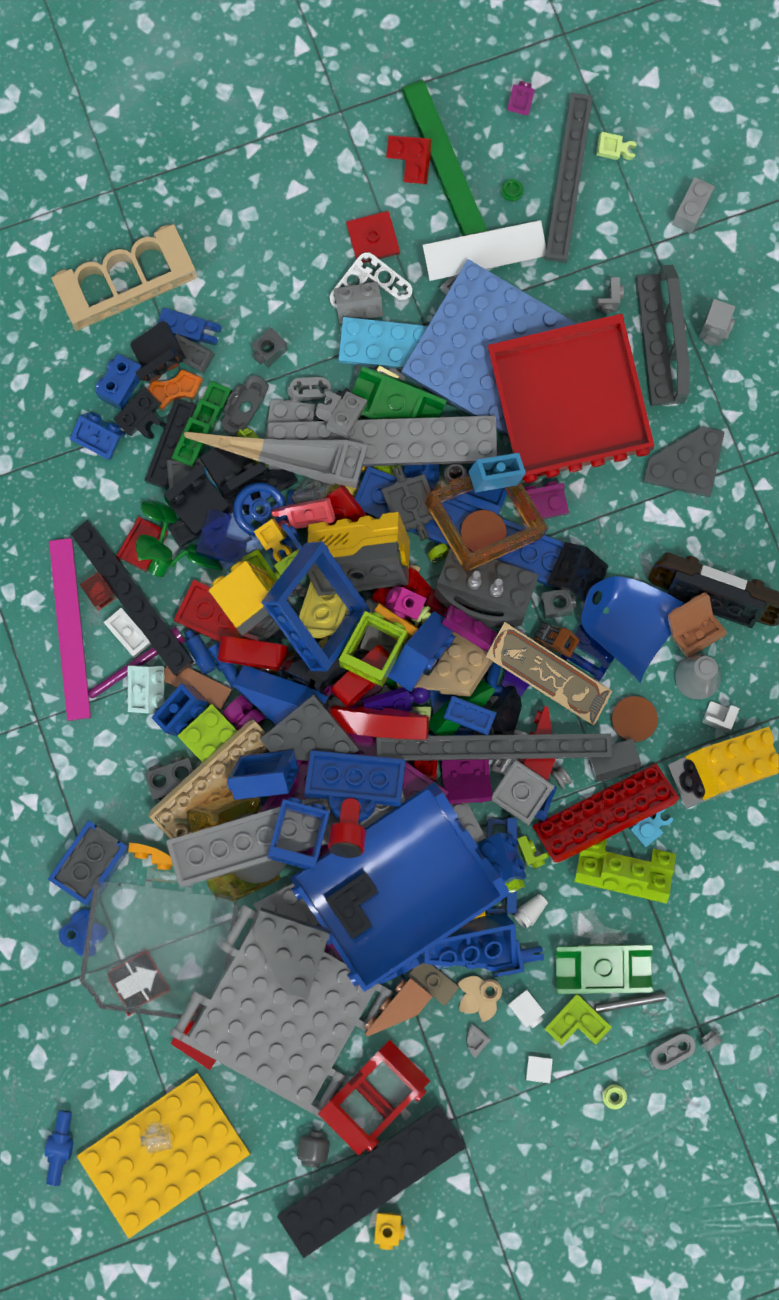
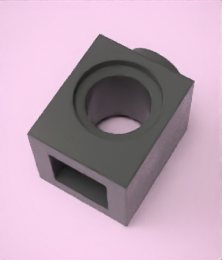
M272 328L251 345L253 358L260 365L264 363L268 368L288 350L287 343ZM266 346H272L274 348L273 351L269 353L263 352L262 350Z
M562 589L544 592L541 595L544 620L571 616L573 608H576L575 595H571L570 591ZM561 599L564 601L565 607L561 609L556 608L553 601Z

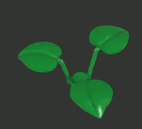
M144 500L141 503V510L147 517L155 521H162L163 523L160 540L150 535H140L136 541L138 560H152L148 567L151 574L157 577H164L169 566L174 567L176 562L185 555H187L188 560L197 565L223 570L215 553L207 547L197 544L189 545L188 550H183L172 560V551L163 544L168 522L175 523L177 521L176 513L171 507L158 501Z

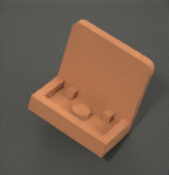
M706 592L694 596L689 602L681 607H676L668 615L672 639L687 658L727 635L725 628L712 613L710 596Z

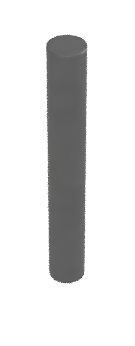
M659 992L594 1005L595 1011L602 1013L664 1002L667 999L665 992Z

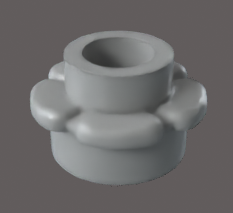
M709 1032L701 1038L704 1042L701 1044V1047L704 1046L707 1052L712 1050L723 1041L719 1036L721 1033Z

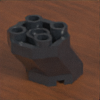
M326 636L324 640L319 641L318 645L321 649L331 638L330 636ZM343 649L328 671H311L299 655L283 662L278 672L283 679L287 680L289 677L293 682L323 694L326 687L337 683L349 670L340 667L339 658L344 651ZM356 649L353 657L361 660L358 656L359 651Z

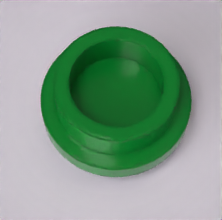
M515 179L506 181L501 188L502 196L511 202L519 200L523 195L522 184Z

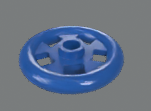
M256 482L247 485L238 493L233 505V514L238 526L245 533L255 536L253 531L258 528L250 525L252 519L261 521V527L268 522L266 519L269 518L273 509L287 505L282 493L276 487L268 483ZM259 492L261 498L252 501L250 494ZM270 496H272L277 503L273 507H271L270 503L266 500ZM243 505H249V515H243ZM259 505L263 508L261 514L256 512V507ZM286 515L276 517V522L285 520Z

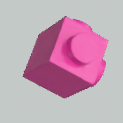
M394 586L387 594L385 608L392 610V613L403 620L405 617L418 620L426 598L403 587Z

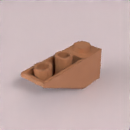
M411 978L408 982L403 979L395 989L398 992L393 1000L388 998L380 1007V1010L383 1011L377 1019L373 1016L366 1024L365 1028L368 1031L365 1035L368 1037L417 1016L433 996Z

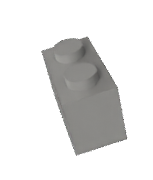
M694 177L672 225L693 234L715 186Z

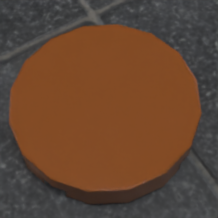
M487 510L475 511L468 515L462 523L460 532L462 543L467 550L486 556L500 550L507 534L505 523L501 517Z
M626 697L618 702L612 711V727L623 740L626 741L633 738L634 743L642 742L649 738L657 728V711L652 703L643 697Z

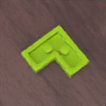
M576 994L544 1030L561 1046L577 1029L596 1045L612 1027Z

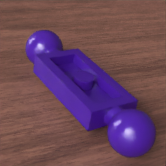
M402 687L362 699L363 707L377 710L391 708L408 712L412 710L411 702L417 704L426 703L429 700L430 692L425 688L416 687L409 693L407 689ZM351 706V707H349V708L357 709L358 707H357V706Z

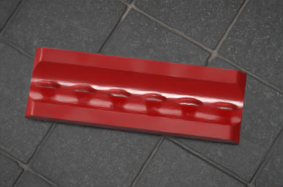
M656 763L545 819V821L533 825V829L552 861L560 863L674 805L678 801L679 796Z

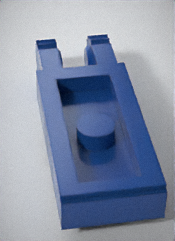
M166 308L162 309L158 324L162 321L167 322L174 336L178 334L190 341L203 342L210 345H217L218 339L214 336L203 334L204 329L217 333L222 330V326L217 323Z

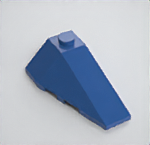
M505 912L484 916L468 922L423 953L424 963L448 967L454 965L465 966L467 969L484 968L487 971L494 972L517 967L515 924Z

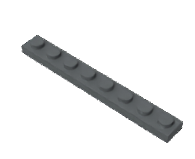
M571 92L545 260L567 263L593 99L591 95Z

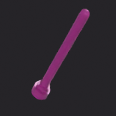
M176 626L171 629L181 644L184 643L185 639ZM152 647L89 690L88 696L90 698L97 697L128 675V666H142L157 656V651Z

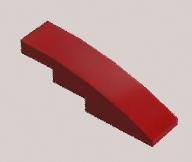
M334 705L330 709V713L345 731L350 734L395 739L426 740L428 738L429 716L391 708L377 710L361 706L357 709Z

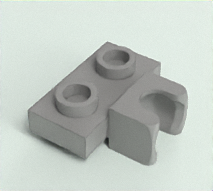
M326 391L324 404L319 403L317 405L316 416L327 422L326 430L347 438L367 406V400L348 391L342 399L341 396Z

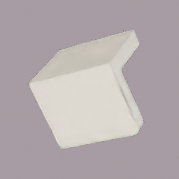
M711 701L702 723L728 733L733 727L740 708L732 705L727 708Z

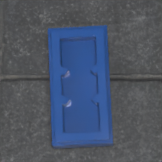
M452 696L444 719L488 736L496 712Z

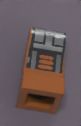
M541 622L533 637V640L541 646L569 658L580 641L570 630L553 627L544 622ZM569 639L570 645L567 649H565L564 646L567 640Z

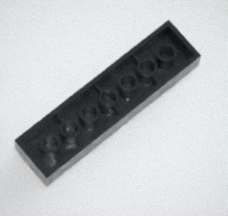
M438 1105L280 1212L277 1217L304 1259L465 1149L466 1145L440 1105Z

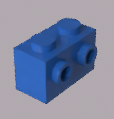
M117 354L115 359L110 360L105 377L100 378L97 382L95 389L98 398L123 410L140 381L135 372L141 369L142 366Z
M181 683L151 718L166 734L178 737L195 718L203 713L208 701L194 687Z

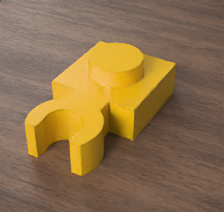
M274 518L253 531L266 551L271 548L274 550L273 557L277 562L282 560L280 550H284L287 555L292 553L291 548L282 543V540L287 537Z

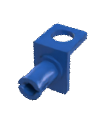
M516 940L517 967H514L515 970L495 973L493 978L525 972L524 963L543 961L544 954L534 955V953L542 952V947L539 945L537 947L521 949L519 940Z

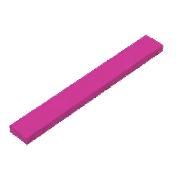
M73 539L49 541L67 720L90 719L91 709L88 696L89 690Z

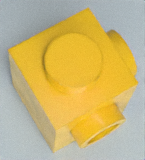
M377 1211L374 1244H379L380 1249L393 1250L394 1246H399V1240H404L405 1225H401V1214Z

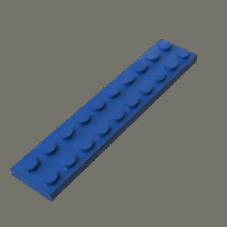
M368 466L355 497V500L367 516L378 519L381 518L382 514L389 513L381 490L394 485L397 482L396 477ZM431 491L441 518L425 525L430 536L428 540L438 544H446L449 548H451V545L466 549L461 540L462 523L468 515L479 511V509ZM502 519L507 532L505 542L499 551L486 557L538 574L537 582L551 587L547 582L564 542ZM417 529L406 530L419 536Z

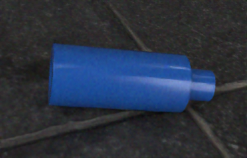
M193 630L184 633L187 638L185 644L202 674L206 675L214 671L217 665L200 635L195 636Z

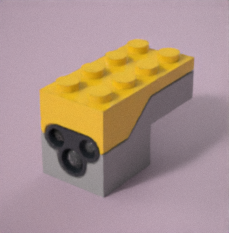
M770 727L701 748L669 764V769L685 808L687 809L719 798L736 789L779 774V754L776 753L773 746L774 737Z

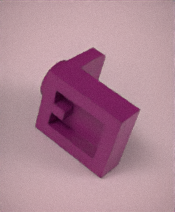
M519 81V85L513 84L507 108L508 111L529 116L536 90L531 88V83Z

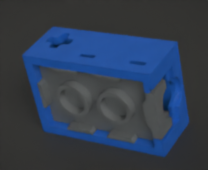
M88 820L48 880L91 908L128 854L129 847Z

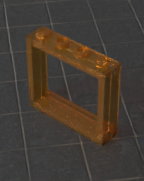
M470 475L463 479L456 478L444 487L437 486L435 490L429 492L425 501L427 508L465 572L542 539L549 529L523 485L519 482L517 486L505 487V490L528 528L470 553L442 505V502L474 489Z

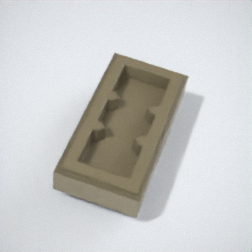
M423 963L413 968L408 975L409 978L414 980L444 1006L460 988L430 964Z

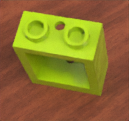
M365 611L339 658L340 667L382 687L408 639V631L397 622L389 623L385 621V618L377 612L369 613ZM368 626L398 639L382 670L353 657Z

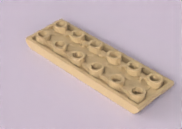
M255 720L247 722L151 809L148 815L151 820L170 839L194 833L200 826L176 823V818L206 822L233 797L232 791L228 789L227 779L232 773L239 757L270 752L260 740L266 734Z

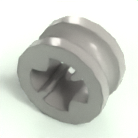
M562 766L558 767V771L551 772L552 777L561 789H564L566 784L572 783L571 778Z

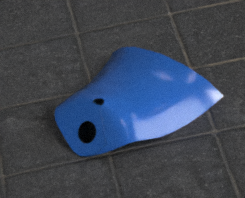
M612 576L596 583L590 588L583 607L581 622L584 630L615 657L641 684L647 667L671 635L668 615L673 609L681 607L685 603L644 582L626 577ZM601 591L602 597L600 602L593 604L592 598L594 593ZM608 607L609 613L604 614V608Z

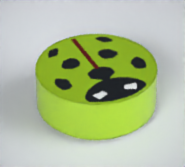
M439 544L432 548L427 556L431 563H438L448 556L450 548L446 544Z

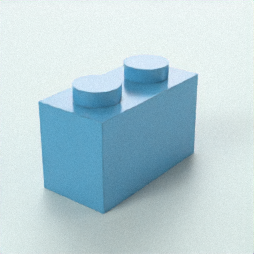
M519 453L478 459L469 470L475 493L517 486L526 474Z

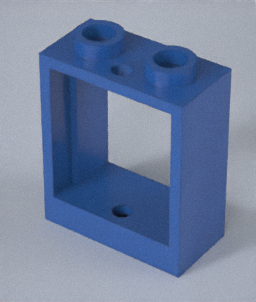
M294 750L240 756L227 779L228 789L232 791L234 800L288 794L299 773Z
M289 797L288 800L283 799L267 859L314 871L330 811H326V807L319 804L304 805L302 800ZM286 811L321 820L312 857L277 848Z

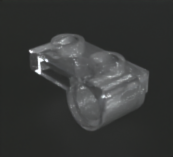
M162 1122L147 1125L148 1128H145L140 1136L141 1144L146 1146L148 1154L173 1148L169 1124L162 1125Z

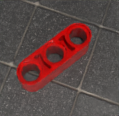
M221 636L217 660L238 665L279 670L281 664L286 660L288 647L262 641Z
M378 645L361 661L382 670L390 654L382 645ZM348 671L332 687L331 692L349 708L376 684Z

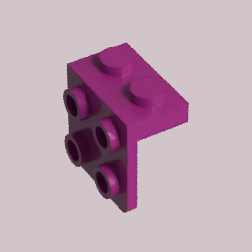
M442 760L444 789L449 792L446 798L450 804L483 803L492 800L489 760Z

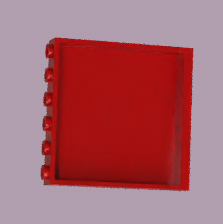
M623 313L488 345V353L512 454H520L526 472L521 480H524V483L537 481V477L544 475L547 478L560 475L561 471L569 470V473L583 470V466L591 465L592 468L603 466L605 461L614 459V462H621L627 460V456L634 454L637 457L646 456L654 449L655 445Z

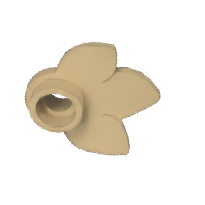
M470 976L458 983L459 987L466 993L460 1003L459 1010L468 1014L479 1012L483 1022L495 1015L497 1011L496 1001L502 995V988L497 981L492 979L483 981L477 976ZM487 987L494 988L495 992L492 996L486 994L485 990Z

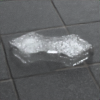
M595 909L570 913L574 936L587 938L594 944H623L622 930L610 929L603 925L597 918Z

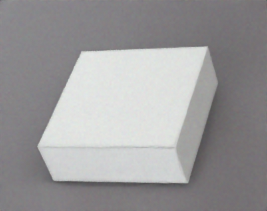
M528 1056L526 1080L550 1083L553 1059Z

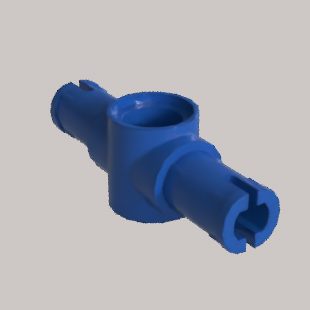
M58 1111L55 1131L47 1138L45 1157H48L47 1162H49L47 1185L60 1186L63 1166L67 1160H70L74 1140L71 1139V1134L69 1133L72 1117L71 1111Z

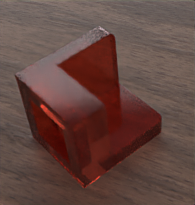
M100 573L94 574L79 584L97 611L117 599Z

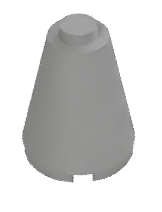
M703 654L685 657L677 666L675 673L677 688L684 696L690 699L709 698L718 690L721 684V670L717 662L712 657Z

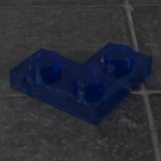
M209 509L195 551L196 554L233 565L243 560L247 543L226 537L232 515Z

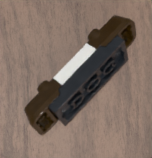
M667 552L654 563L650 571L648 580L653 585L668 590L667 594L685 604L694 596L706 592L710 596L712 613L715 616L749 628H753L756 622L768 626L779 625V592L764 587L765 583L761 580L753 579L750 582L702 565L694 556L683 558Z

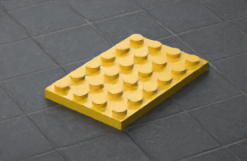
M197 1073L77 1155V1158L129 1239L251 1153L199 1073Z

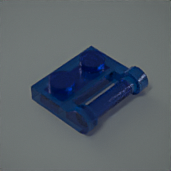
M581 623L574 634L580 640L576 648L602 663V666L598 668L574 652L570 658L561 655L560 658L565 661L568 659L594 675V678L600 682L615 657L584 630Z

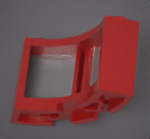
M389 1040L325 1105L318 1115L359 1156L365 1149L370 1152L379 1143L377 1137L413 1099L418 1102L427 1093L424 1088L430 1080ZM376 1068V1070L367 1079H365Z

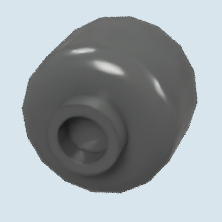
M309 1130V1134L300 1136L297 1157L301 1160L302 1165L319 1168L320 1164L327 1162L330 1141L323 1137L324 1132Z

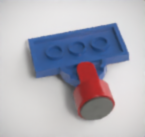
M310 751L304 794L308 798L328 799L329 808L333 816L340 820L339 823L333 824L330 828L328 849L334 855L343 858H356L362 855L365 849L367 831L358 823L368 819L374 813L376 804L401 806L406 760Z

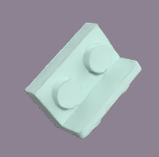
M128 666V712L156 713L164 704V666Z

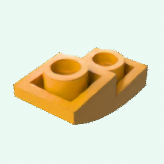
M129 843L128 852L134 854V858L148 859V856L152 855L151 863L157 865V869L171 870V866H173L172 860L166 853L147 845Z

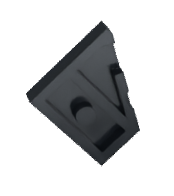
M507 686L489 709L496 712L492 724L495 735H514L522 708L521 698L515 686Z

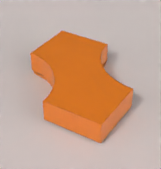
M182 369L171 380L151 382L148 389L162 403L158 409L164 411L176 398L194 400L203 382V378Z

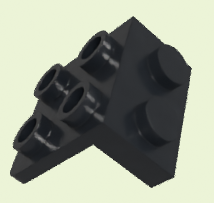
M164 321L131 342V348L142 366L135 373L139 380L155 382L163 374L175 369L181 362L187 359L169 324Z

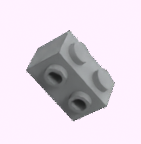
M714 299L699 339L712 346H720L723 339L727 340L735 322V319H732V315L736 306Z

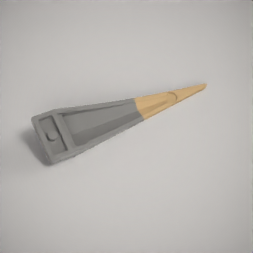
M193 432L184 433L186 438L327 484H339L352 488H357L368 448L366 444L348 440H279Z

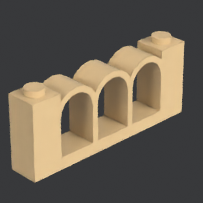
M174 224L160 227L157 232H154L155 238L144 237L136 241L131 249V253L122 249L113 250L106 255L102 265L97 262H87L80 265L74 273L72 269L61 270L51 277L75 331L198 278L194 265ZM146 250H157L164 257L170 272L147 282L138 264V259L141 253ZM128 262L135 268L142 284L118 294L110 278V270L116 263ZM97 274L104 277L107 281L113 297L89 307L82 293L81 284L87 276Z

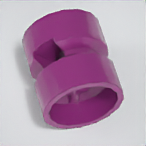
M240 695L231 702L222 713L230 724H236L235 729L237 731L249 721L255 720L261 726L266 719L257 708L252 709L253 704L243 695Z

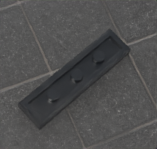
M178 398L175 399L147 472L146 483L167 489V460H174L172 459L173 453L189 417L193 416L197 405Z

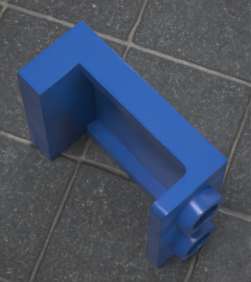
M470 463L467 478L462 483L460 490H458L455 500L479 510L492 511L499 516L510 487L475 493L469 475V470L474 463Z

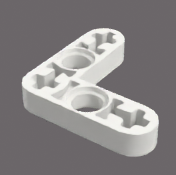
M371 253L361 254L335 287L349 286L347 284L348 277L355 275L360 280L359 284H365L368 279L372 282H378L381 289L399 302L407 301L412 295L410 283ZM363 259L366 261L371 259V265L375 269L377 265L381 266L374 276L371 275L373 270L370 267L362 268ZM386 271L391 275V280L388 283H381L379 281L378 275L381 272ZM395 278L399 280L396 282L397 286L400 288L403 286L407 287V295L402 294L398 296V289L394 286L392 290L389 289ZM333 290L330 294V303L333 308L337 309Z

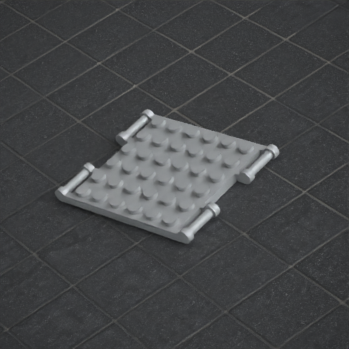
M242 905L239 910L241 913L225 941H222L218 947L233 957L209 999L193 990L190 996L192 999L176 1027H172L169 1034L321 1118L318 1113L333 1098L341 1082L344 1083L347 1076L332 1067L354 1027L357 1026L367 1032L366 1024L373 1016L377 1019L381 1012L380 1007L388 998L391 999L394 992L379 983L366 992L362 990L359 984L354 987L347 976L350 972L347 965L323 952L307 1000L284 992L253 934L259 914ZM249 917L254 919L238 948H233ZM376 990L380 994L363 1022L359 1018ZM199 1004L205 1005L189 1034L183 1033ZM330 1075L333 1078L317 1107L312 1105L326 1077Z

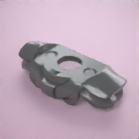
M255 375L250 376L244 385L240 384L229 395L227 405L224 408L225 416L222 420L223 430L228 435L235 437L240 429L243 431L247 428L269 388V384L263 378ZM244 402L252 403V409L248 413L240 411V406Z

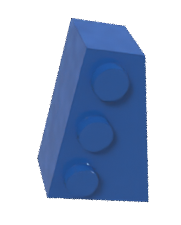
M435 611L405 644L388 675L390 679L412 692L426 671L432 669L437 659L442 657L445 650L451 646L456 638L453 635L454 631L441 624L444 617Z

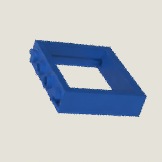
M323 542L305 543L261 601L311 671H328L349 642L364 612L370 613L371 611L366 605L365 600L353 586L352 581L345 575L340 564L336 562ZM314 562L350 611L323 649H321L287 602V598Z

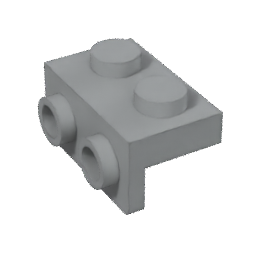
M378 282L334 289L339 324L343 323V317L369 319L383 316Z

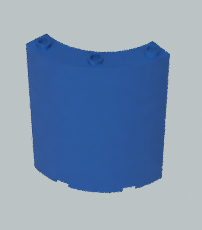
M435 782L403 802L400 807L397 806L365 828L367 833L364 853L359 857L343 858L329 851L317 859L314 871L302 869L290 877L295 885L291 890L298 900L304 899L321 927L330 930L327 940L328 946L333 943L350 970L347 974L354 987L359 984L364 992L511 894L501 876L488 859L484 858L467 829H464L458 820V815ZM366 872L379 891L376 896L360 906L373 927L352 940L325 899Z

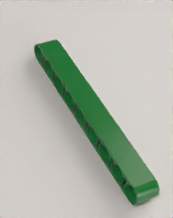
M421 79L402 86L404 99L420 137L432 139L430 161L462 237L487 232V228L424 80Z

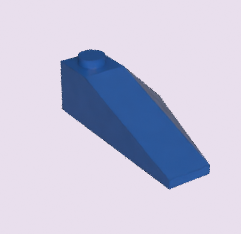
M243 665L233 683V686L251 704L259 708L264 713V716L275 725L313 694H316L321 702L327 706L328 696L307 686Z

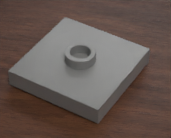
M515 760L493 792L491 801L529 825L555 786Z

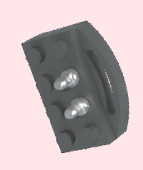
M451 545L437 582L434 596L447 609L452 605L464 611L465 614L473 619L482 622L485 626L501 628L504 622L512 627L522 625L539 575ZM463 606H466V607H469V608H472V609L481 611V612H483V613H486V614H489V615H492V616H488V615H483V614H480V613H476V612L471 611V610H469V609H467V608H465V607H463Z

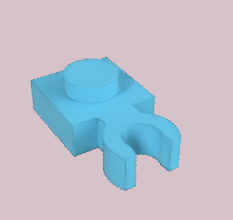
M665 809L656 813L654 819L648 817L630 829L644 848L663 834V831L659 828L660 826H667L673 821L672 817L667 821L661 819L660 815Z

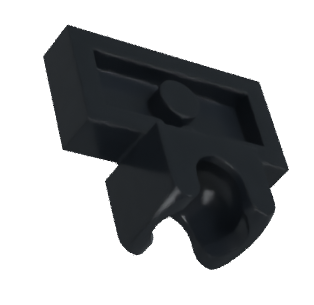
M146 387L114 418L128 435L132 436L138 430L149 440L154 439V434L151 431L152 424L160 425L161 427L166 425L164 420L155 413L162 403Z

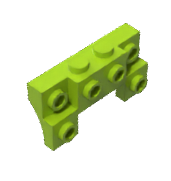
M607 839L580 852L574 882L667 904L675 867V853L653 849L649 862L606 852Z

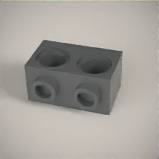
M184 756L177 757L171 760L172 764L166 766L158 764L150 767L149 772L144 773L155 802L161 801L183 781L177 779L179 769H188V776L194 771L189 758L185 759ZM159 776L166 777V784L160 788L155 787V779Z

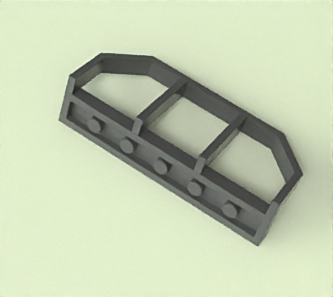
M662 265L659 274L639 275L636 277L651 406L683 404L689 395L690 364L679 277L674 265ZM660 281H667L670 302L665 315ZM665 323H672L674 343L670 353L668 351ZM670 361H677V392L675 396L673 393Z

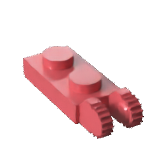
M330 498L282 506L271 511L273 517L288 516L287 520L278 522L281 529V525L284 523L288 527L293 526L294 529L308 527L309 524L319 522L332 523L336 520Z

